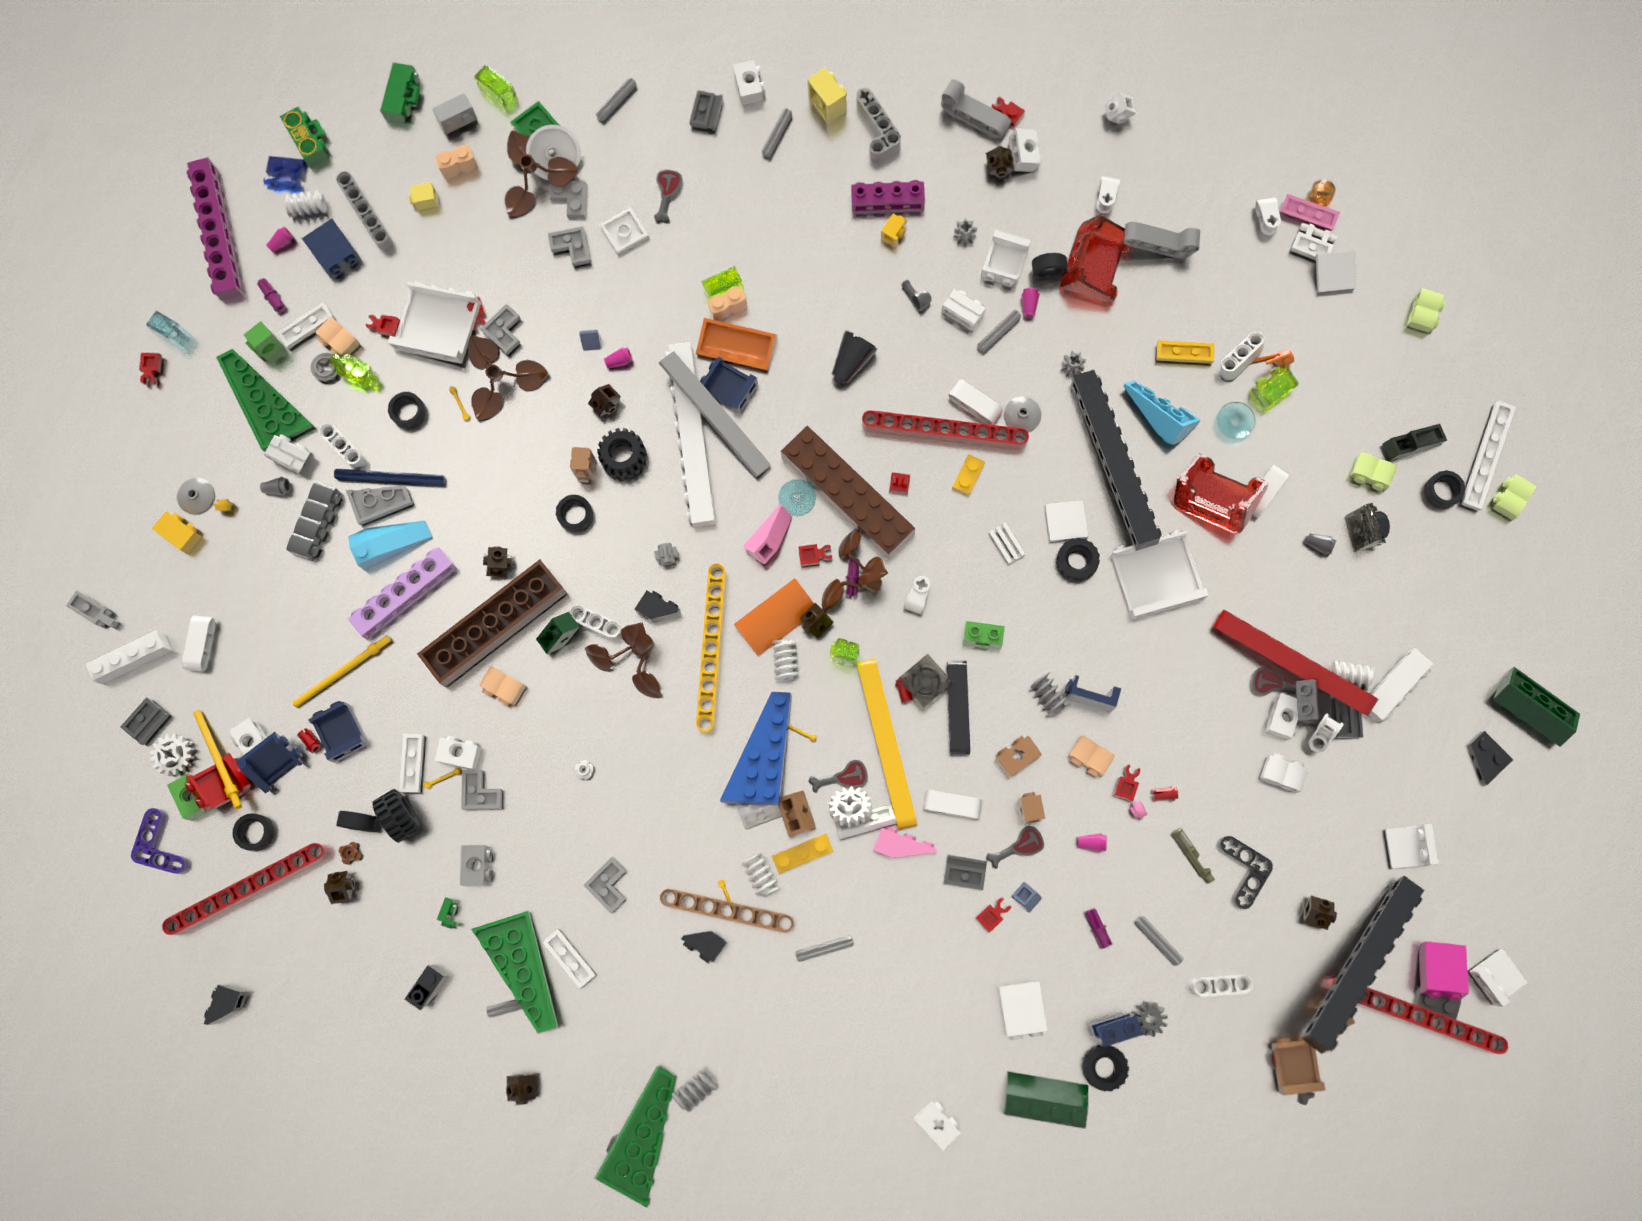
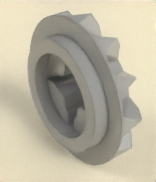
M321 353L313 359L311 373L316 379L327 382L328 380H334V377L339 375L341 366L335 355ZM321 365H328L331 370L324 371Z

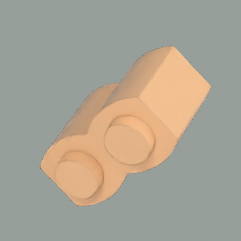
M462 145L453 151H444L435 156L438 168L444 178H452L461 172H470L478 167L469 145Z
M735 286L729 288L724 294L711 297L707 301V305L713 319L721 321L726 319L731 313H738L747 307V300L741 287Z
M332 317L315 332L319 336L317 340L325 347L329 345L331 347L330 351L337 358L341 356L346 359L360 345L359 341Z
M493 666L489 667L479 684L483 688L481 692L490 697L493 694L500 697L498 701L506 706L509 704L515 706L526 685Z
M1081 735L1070 752L1069 757H1071L1070 761L1079 767L1081 765L1087 767V772L1094 777H1098V775L1102 777L1115 758V755L1084 735Z

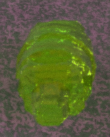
M347 353L343 357L337 354L330 356L329 362L337 367L336 373L348 382L361 387L365 383L371 386L378 384L379 378L371 373L372 367L360 358Z

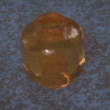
M1329 180L1315 181L1309 193L1310 202L1324 207L1330 205L1335 195V185Z

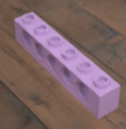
M439 547L431 549L424 559L416 561L409 571L401 573L395 582L383 587L380 594L369 598L366 605L351 613V617L348 620L363 638L368 639L456 569V566ZM435 564V569L428 572V567ZM416 576H420V581L413 584V579ZM401 588H405L404 594L398 596V591ZM386 600H390L389 606L383 608V603ZM374 612V618L368 620V615Z

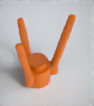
M1289 349L1258 357L1251 362L1268 360L1266 365L1275 362L1277 367H1282L1258 388L1259 390H1262L1284 371L1290 369L1289 365L1294 363V356Z

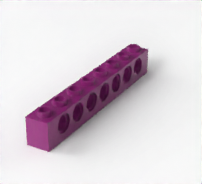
M209 157L187 162L188 170L186 172L192 184L190 191L195 198L193 206L196 213H198L197 224L202 232L200 239L205 246L203 254L209 265L207 273L212 280V284H210L211 291L220 300L242 295L215 165Z

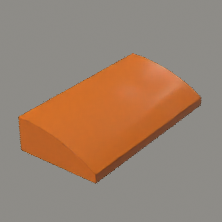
M704 318L696 354L715 359L719 356L723 361L768 371L777 335Z
M794 578L734 623V626L756 655L759 656L774 645L772 641L781 640L803 622L799 618L814 603Z

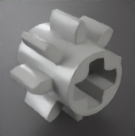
M964 218L962 222L957 221L956 226L958 228H954V233L958 234L957 240H964L965 243L970 238L974 240V233L977 232V227H973V220L970 222Z
M1071 351L1070 356H1064L1066 362L1062 364V367H1066L1067 374L1071 372L1077 375L1078 370H1084L1085 367L1082 364L1086 362V359H1082L1081 352L1077 354Z
M671 543L658 545V550L654 551L656 561H660L661 565L675 563L674 558L678 557L676 546L672 547Z

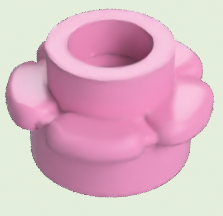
M1141 801L1132 802L1133 807L1130 809L1135 818L1140 817L1142 820L1144 816L1148 815Z

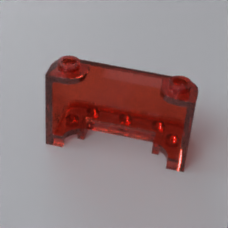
M1100 214L1084 221L1076 233L1067 261L1068 272L1062 276L1060 286L1067 291L1107 303L1114 301L1118 291L1117 286L1112 283L1121 255L1132 249V246L1124 244L1125 228Z
M1199 453L1177 478L1174 495L1175 506L1186 513L1230 532L1241 533L1264 496L1269 482L1257 477L1252 478L1248 485L1214 472L1215 464L1213 460Z

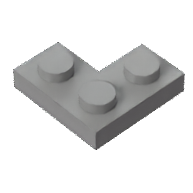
M571 181L562 187H557L550 183V201H567L566 215L568 218H586V181Z
M584 226L548 233L552 253L569 250L573 266L591 263Z
M507 303L480 328L506 355L520 343L509 331L520 319V316Z
M462 770L461 809H502V789H483V770Z
M611 857L583 885L611 914L626 900L612 886L626 870Z

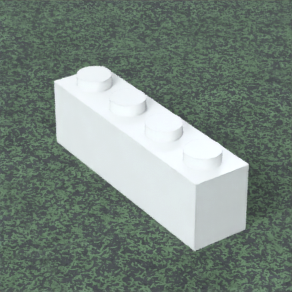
M156 630L86 663V667L92 681L105 684L172 652L166 634Z
M1416 648L1410 650L1371 693L1379 700L1369 716L1376 723L1382 720L1387 721L1393 715L1392 709L1395 706L1399 707L1406 700L1404 696L1408 692L1412 693L1418 687V680L1420 678L1424 679L1431 672L1429 668L1433 663Z

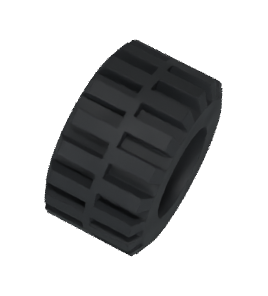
M616 428V432L613 433L610 430L608 436L604 435L602 437L603 442L599 441V449H597L598 459L607 474H612L614 478L617 479L618 476L621 479H625V476H628L629 479L633 478L632 474L638 475L640 473L639 469L643 470L645 467L643 463L647 461V452L643 441L638 434L636 435L632 430L629 432L627 428H623V431ZM628 446L633 449L631 456L625 461L618 462L612 459L613 452L618 447Z
M392 789L372 802L374 813L381 826L390 838L397 843L420 830L419 821L413 809L398 790Z

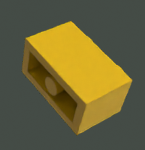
M165 511L151 529L179 550L188 554L202 536L196 533L198 529L192 524H184L182 522L184 518L175 512L172 515Z

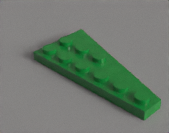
M230 349L216 357L263 452L267 450L274 435L279 437L281 434L290 439L314 427L235 350Z
M525 911L472 928V932L490 957L491 962L513 993V996L522 1007L536 1032L540 1034L558 1028L530 912Z
M658 1066L655 1068L594 1177L599 1182L646 1208L648 1207V1196L652 1188L653 1173L661 1147L663 1127L667 1119L668 1104L671 1101L676 1078Z

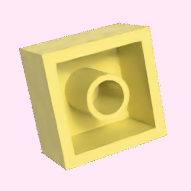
M823 68L807 79L808 97L828 124L846 113L847 92L842 85H838L832 72L829 73L826 68Z

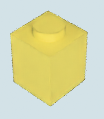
M432 182L410 186L409 201L411 205L414 204L417 211L438 207L437 194Z

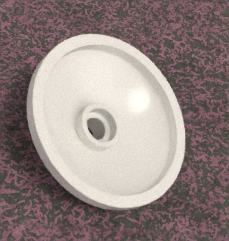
M546 125L537 129L530 136L526 146V154L531 155L536 163L549 169L548 162L554 158L549 156V151L553 150L555 152L554 157L567 158L578 167L581 158L580 146L576 137L568 129L559 125ZM537 168L534 173L548 180V172Z

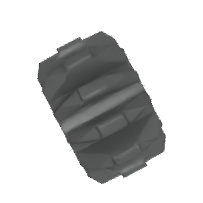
M1145 1002V1008L1142 1005H1138L1141 1013L1135 1011L1133 1013L1139 1016L1138 1021L1141 1030L1144 1029V1036H1147L1150 1031L1151 1036L1155 1037L1156 1031L1160 1034L1163 1033L1160 1026L1167 1027V1023L1162 1022V1019H1167L1168 1015H1161L1165 1009L1161 1007L1157 1010L1158 1003L1154 1002L1151 1007L1149 1002ZM1148 1014L1154 1016L1155 1021H1152L1153 1024L1146 1022V1017L1149 1018Z

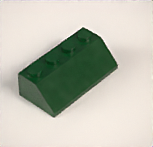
M1516 667L1511 669L1496 690L1494 700L1499 706L1511 711L1517 719H1522L1529 724L1532 730L1543 734L1549 742L1561 747L1577 732L1580 713Z
M1007 1071L1002 1113L1003 1115L1086 1129L1088 1085Z

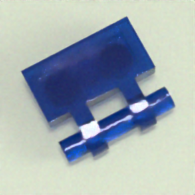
M269 156L266 173L272 177L264 178V185H269L271 188L286 187V189L290 190L294 188L300 189L301 182L296 181V178H304L305 160ZM280 177H287V179L282 180Z

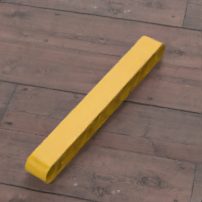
M714 563L709 567L696 716V726L705 735L714 731L716 722L727 580L725 568L719 563ZM716 570H721L722 575L720 577H714L713 572ZM718 588L721 590V593L718 596L711 595L713 589ZM718 607L720 610L718 614L712 615L710 614V609ZM711 626L718 627V631L714 634L709 633L708 629ZM711 644L717 646L713 653L707 652V647ZM709 663L715 664V669L711 672L705 670L706 665ZM707 682L714 684L710 691L704 690V685ZM706 701L712 702V707L709 710L702 709V705ZM704 720L711 722L708 729L701 728V723Z
M872 658L856 662L897 828L901 830L917 826L876 659Z

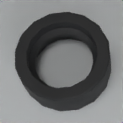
M1055 252L1035 257L1032 260L1033 276L1040 280H1052L1064 276L1068 272L1067 257L1064 254Z
M400 392L391 398L388 404V414L398 427L412 429L423 422L426 416V408L416 394ZM413 401L418 408L416 414L411 419L401 420L396 414L398 406L402 402Z
M1448 470L1439 471L1426 483L1425 495L1430 504L1442 509L1451 508L1461 501L1465 495L1466 487L1463 479L1457 473ZM1445 479L1454 485L1456 494L1452 499L1444 500L1436 494L1434 485L1438 480Z
M571 494L559 501L556 506V517L564 529L570 532H579L585 530L592 522L593 510L590 503L584 497ZM572 503H579L585 508L584 519L576 524L567 522L563 515L565 508Z
M339 811L336 826L374 832L377 817L357 812Z
M255 813L245 814L235 822L232 829V837L240 848L248 851H259L266 848L271 842L273 826L271 821L265 816ZM250 821H258L264 828L262 839L255 844L247 843L243 839L244 826Z

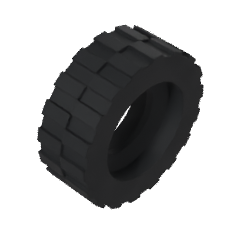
M1072 538L1068 542L1066 541L1059 549L1056 559L1057 568L1066 579H1070L1073 582H1082L1085 579H1089L1096 572L1100 563V554L1097 551V547L1092 542L1087 541L1088 539ZM1074 551L1085 553L1087 556L1086 566L1081 569L1073 568L1069 563V555Z
M1095 1046V1048L1088 1051L1089 1053L1085 1055L1082 1066L1085 1079L1091 1086L1104 1092H1111L1125 1084V1080L1129 1076V1066L1123 1052L1113 1046ZM1101 1058H1110L1115 1063L1116 1071L1112 1077L1102 1078L1097 1074L1096 1064Z

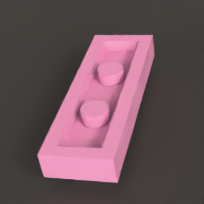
M1290 194L1286 195L1280 210L1281 213L1329 230L1334 229L1340 214L1336 210Z

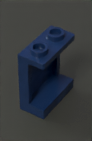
M332 218L301 238L330 278L338 276L345 268L354 265L360 259L358 253Z
M719 356L716 361L713 360L711 362L707 375H703L700 379V382L718 403L738 414L758 385L757 377L752 374L748 376L723 362Z
M1075 675L1073 679H1069V682L1066 684L1064 693L1067 694V700L1110 713L1117 707L1122 689L1114 686L1108 692V696L1077 687L1078 675Z
M343 701L332 703L329 709L317 711L312 715V718L308 719L309 723L313 724L326 750L324 755L328 761L335 762L368 744L349 704Z
M274 731L238 759L237 763L240 771L266 794L272 789L270 783L295 763L299 766L303 764L301 760L302 754L296 747L292 748L289 745L290 742L284 735L279 736Z
M1130 1013L1091 1025L1096 1043L1101 1047H1107L1143 1035L1137 1016H1131Z

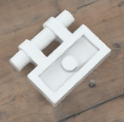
M1302 223L1299 230L1306 233L1298 232L1290 251L1316 260V254L1331 253L1334 245L1327 243V241L1334 243L1337 236L1331 234V231L1315 228L1313 224L1307 225ZM1311 235H1315V236H1317V237H1320L1321 240H1319V239H1317V238H1314V237H1311Z

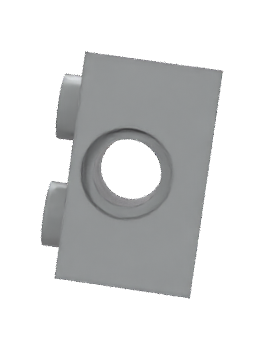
M461 845V886H488V881L491 880V870H488V864L492 859V852L489 850V846ZM479 860L481 864L480 869L474 871L472 865L475 861Z

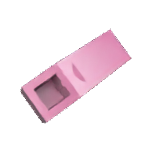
M780 504L743 547L753 558L766 564L778 550L792 516Z
M888 826L886 829L881 828L873 849L874 852L889 858L935 854L937 852L934 844L923 841V843L915 841L916 837L906 833L904 836L897 834L898 830Z

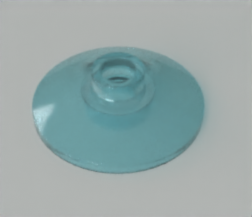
M1231 402L1224 405L1217 416V424L1221 432L1235 439L1249 435L1254 429L1256 421L1252 409L1241 402ZM1232 420H1236L1238 424L1234 425Z
M795 479L788 481L782 486L779 491L778 500L779 504L790 515L802 516L810 512L814 507L816 494L808 482ZM795 493L800 494V497L798 499H795L793 497Z

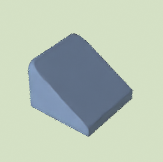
M598 330L579 332L584 351L601 349V337Z
M1025 882L1011 896L1029 913L1042 899L1039 893Z

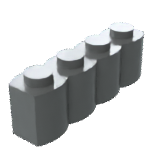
M317 481L313 483L308 499L302 508L301 516L298 518L294 532L288 541L286 548L288 552L312 560L318 554V543L325 537V527L333 518L332 510L340 501V491L337 488Z

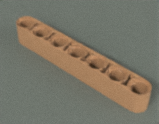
M665 889L660 894V901L666 907L783 933L792 931L795 926V921L790 915L674 889ZM672 892L675 899L669 904L665 901V895ZM688 896L694 900V904L690 908L684 905V900ZM706 901L713 903L711 912H706L703 908ZM726 905H730L733 909L732 914L728 917L722 912L723 907ZM746 909L752 912V918L748 921L742 918V912ZM767 913L771 916L772 921L769 925L762 924L761 917L763 914ZM783 918H788L791 921V926L787 930L782 929L780 926Z

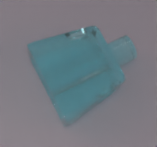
M158 311L154 312L146 324L152 333L180 350L185 347L192 337L181 325ZM174 331L178 333L176 337L172 336Z

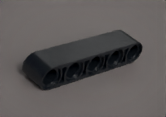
M947 661L950 755H970L967 661Z

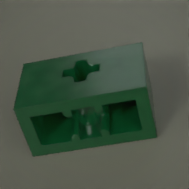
M566 612L552 618L536 640L545 653L549 654L563 648L580 626L570 612Z

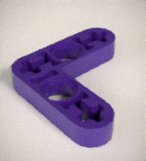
M148 809L143 816L133 845L131 859L135 863L166 872L184 873L188 868L186 858L155 849L165 815L160 809ZM153 814L158 816V819L153 820L151 818V815ZM149 824V825L155 826V829H154V828H151V827H147V825ZM149 830L152 832V838L150 841H145L143 838L144 833ZM142 852L143 854L150 855L149 859L140 858L138 853ZM161 854L164 857V862L158 866L155 863V858ZM170 861L179 862L182 864L181 868L169 865Z

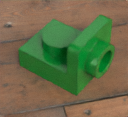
M445 897L437 920L442 922L441 926L450 929L453 926L459 927L460 922L450 919L456 912L457 900Z

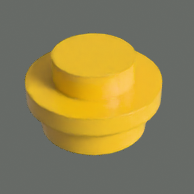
M217 499V503H213V506H215V511H230L233 503H229V499Z

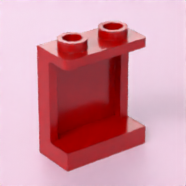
M231 754L224 755L222 757L223 763L233 785H236L239 797L249 791L250 782L243 772L240 771ZM216 765L193 776L191 774L186 775L185 788L189 793H193L198 808H203L206 814L231 801L224 791L225 786Z

